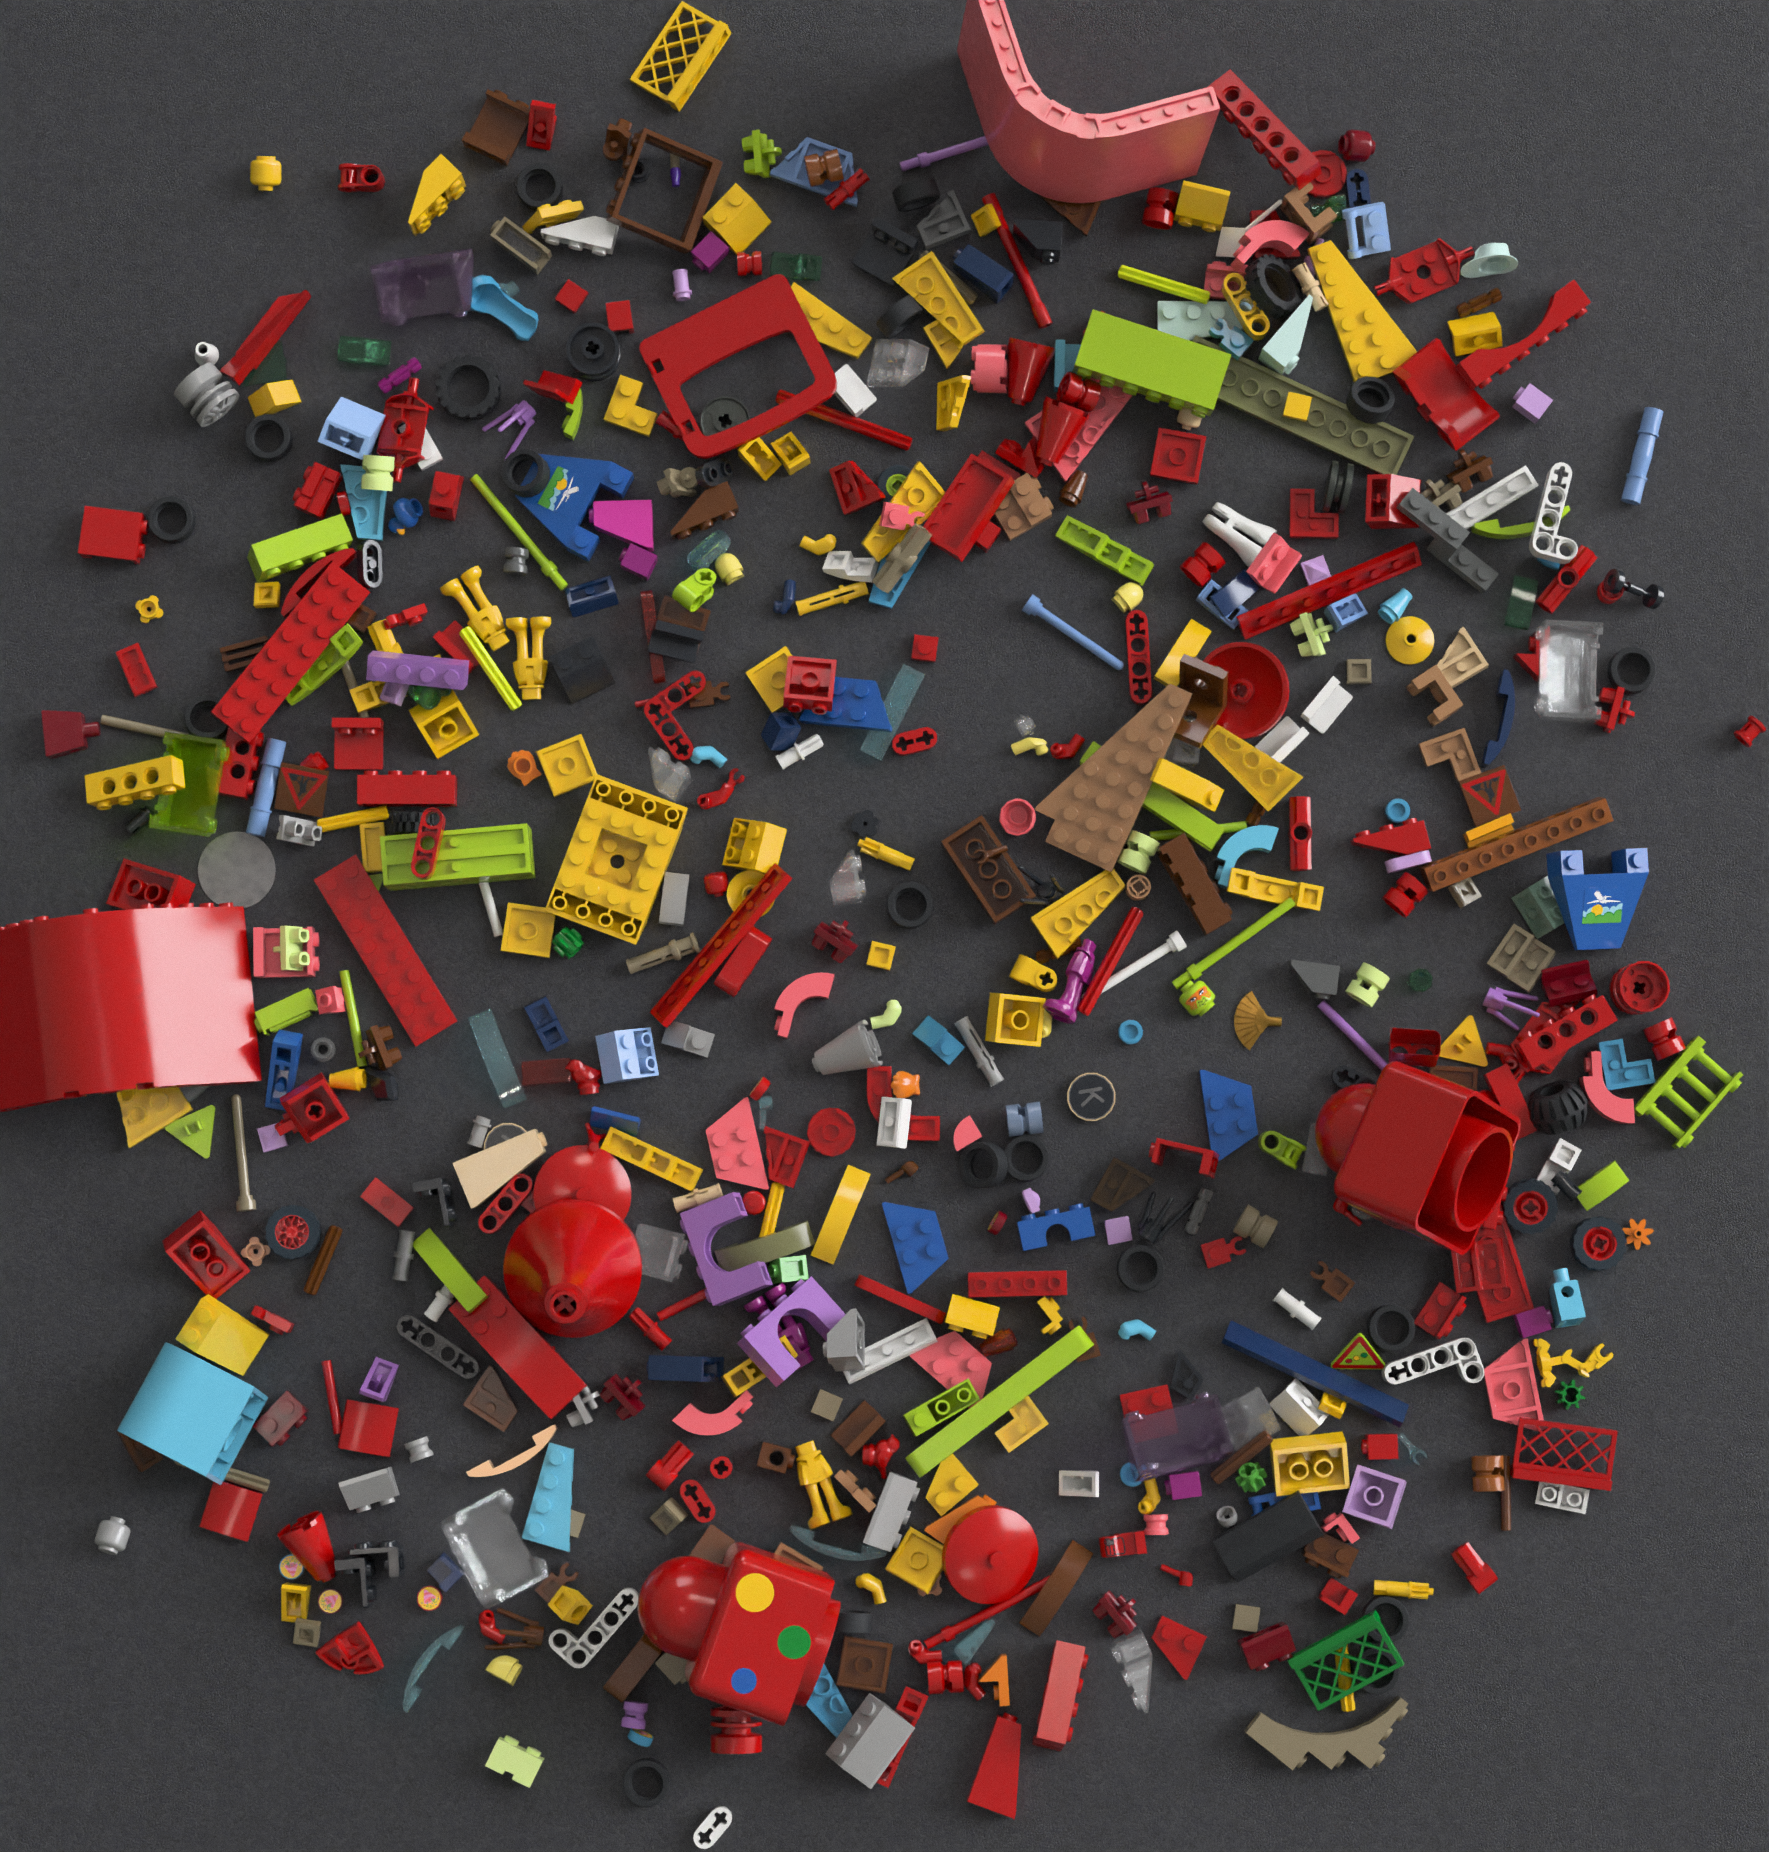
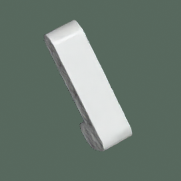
M1556 463L1546 476L1529 542V551L1533 556L1560 564L1569 563L1578 552V547L1574 540L1557 535L1572 478L1571 467L1566 463ZM1557 471H1561V476L1563 478L1558 483V486H1554L1558 478V475L1556 473ZM1548 494H1556L1559 498V503H1551L1548 500ZM1542 517H1550L1553 521V526H1544ZM1540 539L1545 541L1547 544V549H1538L1536 546V540ZM1559 547H1568L1571 552L1570 556H1563L1559 551Z
M1462 1337L1389 1362L1382 1369L1381 1373L1384 1381L1387 1383L1400 1384L1456 1364L1462 1380L1468 1383H1477L1484 1377V1368L1474 1342L1469 1338ZM1463 1341L1469 1346V1352L1465 1356L1460 1355L1457 1350L1459 1343ZM1438 1350H1443L1446 1354V1360L1442 1364H1438L1434 1359V1355ZM1415 1358H1419L1423 1362V1368L1419 1372H1415L1411 1368V1362ZM1402 1362H1405V1369L1409 1376H1406V1372L1397 1374L1396 1380L1394 1377L1388 1376V1373L1391 1372V1367L1402 1369L1404 1368ZM1470 1365H1474L1478 1371L1477 1376L1473 1379L1468 1378L1466 1375V1369Z
M633 1588L621 1590L580 1639L565 1628L556 1629L549 1637L550 1647L572 1667L583 1668L637 1607L639 1593ZM631 1593L634 1596L632 1598L634 1604L632 1605L628 1603L624 1607L623 1611L627 1612L626 1615H624L623 1612L619 1608L613 1606V1604L617 1603L619 1607L621 1603L624 1601V1597L622 1595L625 1594L626 1596H628ZM615 1612L619 1618L618 1623L615 1625L608 1624L605 1620L606 1613ZM595 1630L602 1634V1641L599 1644H594L589 1640L591 1631ZM562 1633L567 1637V1644L561 1647L555 1644L554 1637L556 1634ZM575 1650L584 1651L586 1654L584 1662L577 1663L573 1659V1652Z

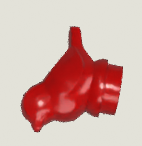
M570 1060L565 1069L571 1072L573 1081L578 1083L577 1089H579L580 1095L599 1093L600 1084L598 1080L602 1077V1071L585 1065L580 1060Z
M891 1434L887 1440L882 1439L876 1444L864 1445L863 1465H869V1467L875 1465L879 1469L882 1479H887L886 1467L893 1454L898 1451L900 1441Z

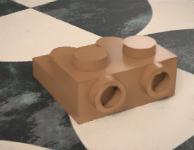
M1028 473L1014 480L1015 483L994 513L1010 541L1052 517L1051 510L1054 507L1047 496L1042 497L1039 492L1041 485L1038 479L1034 476L1030 477Z

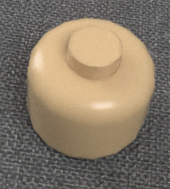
M1185 407L1182 408V411L1179 410L1177 422L1182 424L1183 429L1191 430L1192 427L1198 428L1202 418L1192 415V409Z

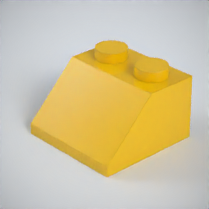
M1183 180L1174 220L1186 227L1196 225L1201 226V229L1207 232L1220 231L1231 191Z
M737 183L703 216L704 225L736 255L737 252H744L771 224V220L754 199Z
M446 688L409 710L437 759L479 735L453 689Z
M990 992L985 1041L1041 1047L1045 1010L1043 1004L1046 998Z

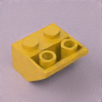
M734 818L722 865L766 874L774 863L777 865L779 863L787 829L768 822Z
M952 1294L944 1323L949 1324L948 1329L963 1333V1329L966 1328L973 1330V1336L987 1339V1335L993 1336L1000 1307Z

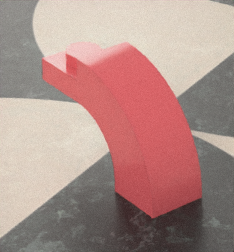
M1271 220L1262 222L1249 229L1238 241L1241 246L1233 254L1236 259L1230 265L1238 271L1253 253L1263 248L1277 249L1289 258L1310 233L1304 228L1288 221Z
M822 972L808 974L796 979L785 988L774 1008L775 1011L783 1012V1016L777 1017L774 1030L778 1031V1037L788 1038L794 1013L802 1002L816 997L829 998L834 974Z
M1601 1051L1587 1053V1057L1584 1058V1070L1588 1072L1589 1076L1580 1077L1579 1082L1588 1099V1104L1596 1113L1609 1121L1619 1124H1634L1633 1099H1622L1613 1095L1606 1088L1603 1081Z
M746 1390L726 1410L715 1414L702 1412L690 1403L672 1421L682 1429L694 1434H721L733 1429L742 1422L736 1413L738 1411L742 1414L753 1405L750 1401L753 1396Z

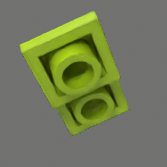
M581 388L573 405L566 403V410L572 413V415H567L562 425L564 436L573 441L582 417L583 398Z
M1614 1160L1597 1171L1594 1176L1577 1186L1582 1190V1193L1577 1198L1588 1211L1625 1185L1629 1179Z

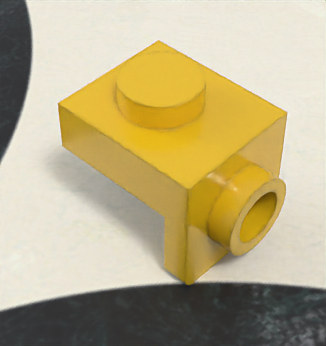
M1043 1296L1036 1303L1051 1322L1040 1331L1043 1335L1046 1332L1052 1335L1062 1327L1059 1322L1063 1318L1057 1312L1060 1307L1052 1297L1047 1299Z

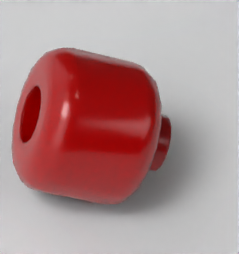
M713 872L704 876L706 892L714 894L715 897L723 896V892L727 891L729 885L726 872Z
M749 1191L742 1198L745 1209L750 1215L760 1214L766 1206L765 1197L758 1191Z

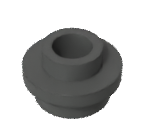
M318 1038L311 1045V1054L317 1061L327 1062L335 1055V1045L328 1038ZM323 1045H326L328 1048L326 1054H320L319 1048Z

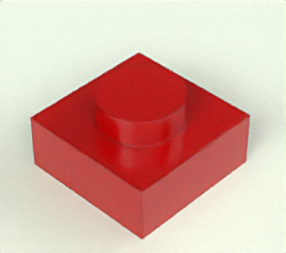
M914 634L911 660L935 663L939 637Z

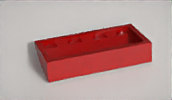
M971 453L923 526L932 534L928 541L953 558L963 562L1015 483L1012 477Z

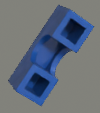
M1083 1203L1068 1206L1069 1211L1060 1213L1058 1208L1045 1211V1216L1036 1218L1035 1213L1021 1216V1221L1017 1222L1022 1251L1046 1247V1231L1055 1224L1062 1225L1067 1229L1070 1241L1096 1236L1090 1208H1084Z

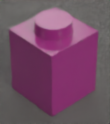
M711 231L691 251L692 262L699 270L703 271L705 269L710 274L729 254V247Z
M631 543L629 548L623 549L619 561H621L620 565L623 570L648 581L658 561V557Z
M1538 1306L1513 1315L1520 1338H1526L1552 1329L1550 1325L1553 1323L1552 1315L1549 1309L1545 1310L1544 1306Z
M1199 1471L1168 1474V1480H1164L1166 1495H1171L1172 1500L1202 1496Z

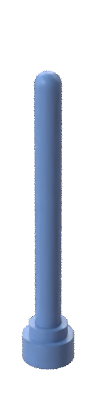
M1032 594L1022 611L1029 616L1031 614L1036 616L1037 614L1116 670L1123 669L1124 664L1122 661L1042 607L1043 604L1040 602V599Z

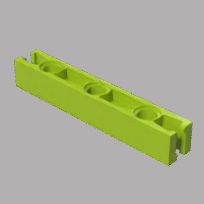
M1093 741L1081 758L1080 765L1101 746ZM1154 782L1152 783L1142 807L1182 834L1185 833L1188 838L1211 852L1225 829Z

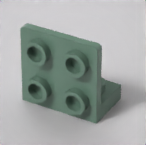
M1548 876L1511 898L1537 939L1565 923Z

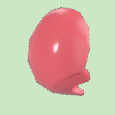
M1015 798L1007 801L1001 808L999 822L1006 833L1020 836L1027 834L1034 827L1036 813L1027 800Z

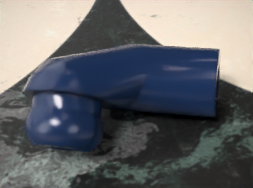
M786 580L784 582L783 600L774 601V613H781V615L788 613L795 600L796 582L794 580Z

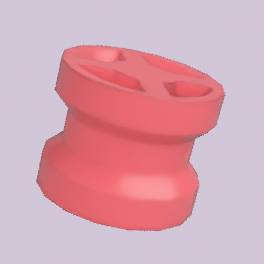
M1168 1514L1143 1515L1146 1522L1145 1535L1169 1534L1166 1527Z

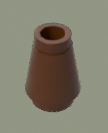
M1075 470L1074 474L1060 490L1059 500L1064 505L1075 508L1077 504L1081 503L1088 478L1085 472Z

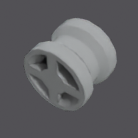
M428 1436L404 1444L405 1448L410 1452V1463L434 1455L433 1451L428 1447Z

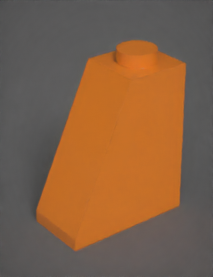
M986 1494L983 1497L976 1495L928 1524L924 1531L944 1544L949 1531L963 1515L982 1506L996 1505L997 1502Z

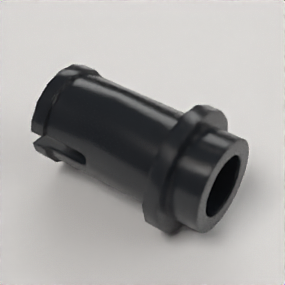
M147 806L144 808L140 807V811L124 825L134 836L149 822L154 821L153 818L156 815Z
M1561 1170L1551 1180L1554 1183L1553 1187L1557 1186L1572 1202L1582 1193V1190L1567 1177V1172L1564 1173Z

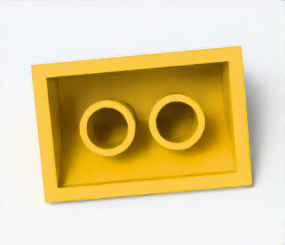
M1342 1431L1273 1439V1442L1269 1444L1276 1496L1291 1495L1298 1490L1300 1494L1350 1488L1347 1443Z

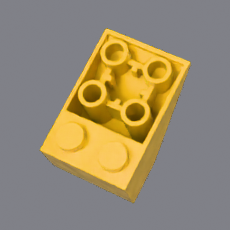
M442 154L423 172L408 220L414 236L419 232L421 234L424 233L431 226L430 222L436 216L440 217L448 209L447 205L453 199L457 200L465 192L466 184L462 173Z

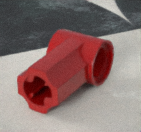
M678 1440L662 1460L659 1459L645 1476L664 1492L694 1453Z
M1469 1542L1462 1544L1451 1553L1455 1562L1466 1574L1467 1581L1478 1594L1498 1580L1490 1566L1481 1560Z

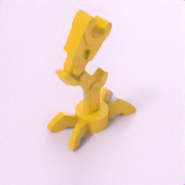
M1541 1338L1533 1339L1534 1346L1538 1347L1536 1351L1537 1365L1540 1375L1543 1377L1540 1381L1541 1387H1551L1556 1377L1551 1373L1552 1366L1568 1364L1578 1370L1579 1375L1587 1378L1589 1377V1372L1602 1367L1614 1355L1612 1352H1609L1605 1357H1602L1600 1350L1605 1345L1600 1343L1594 1347L1584 1363L1571 1357L1572 1349L1564 1351L1562 1356L1550 1358L1547 1352L1550 1344Z

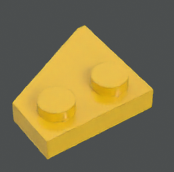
M961 375L937 383L936 430L948 431L958 428L971 376Z
M952 1453L940 1463L925 1498L942 1517L979 1484Z

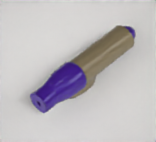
M670 153L672 187H679L681 177L680 157Z

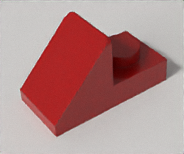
M532 100L526 146L550 151L557 116L555 115L556 104Z
M1036 436L1029 441L1025 449L1021 448L1018 442L1005 438L995 454L1035 478L1038 477L1045 467L1043 463L1038 462L1040 457L1035 455L1037 448Z
M1536 630L1533 633V637H1529L1528 649L1532 651V654L1517 653L1513 658L1536 682H1542L1545 679L1546 630Z

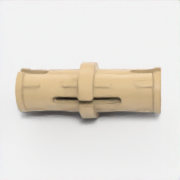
M1306 262L1292 269L1300 282L1302 293L1306 294L1307 297L1309 294L1313 297L1312 306L1314 311L1318 312L1327 307L1329 303L1319 288L1320 283L1318 280L1315 281Z
M718 1183L700 1190L698 1188L693 1189L691 1193L672 1199L675 1209L679 1213L722 1197L723 1193Z

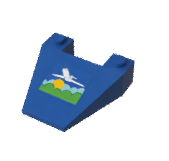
M539 454L548 463L550 469V479L547 486L541 493L533 497H521L515 495V497L568 552L589 562L600 543L599 536L580 527L599 489L603 488L623 499L634 480L633 472L612 461ZM535 462L532 463L521 486L527 485L535 479L538 473V466Z
M1647 848L1612 851L1613 874L1584 875L1582 850L1557 851L1546 854L1548 879L1575 950L1621 948L1649 873Z

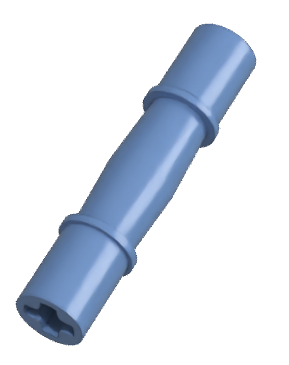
M1653 407L1644 408L1640 428L1637 431L1639 436L1632 455L1630 471L1626 474V482L1621 501L1625 503L1640 505L1645 483L1648 480L1646 475L1652 459L1655 439L1659 437L1658 432L1664 413L1660 409Z
M267 738L263 759L260 763L262 768L256 786L253 806H250L251 812L246 829L247 834L265 837L269 816L272 813L270 808L276 790L278 773L286 747V742Z

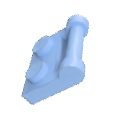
M1384 202L1342 210L1343 219L1346 220L1349 242L1347 253L1349 259L1391 250ZM1357 216H1361L1365 245L1360 247L1358 245L1355 222Z

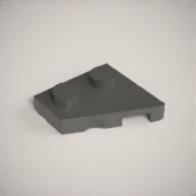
M954 190L949 191L941 204L936 205L931 210L930 215L917 225V230L926 250L971 233Z

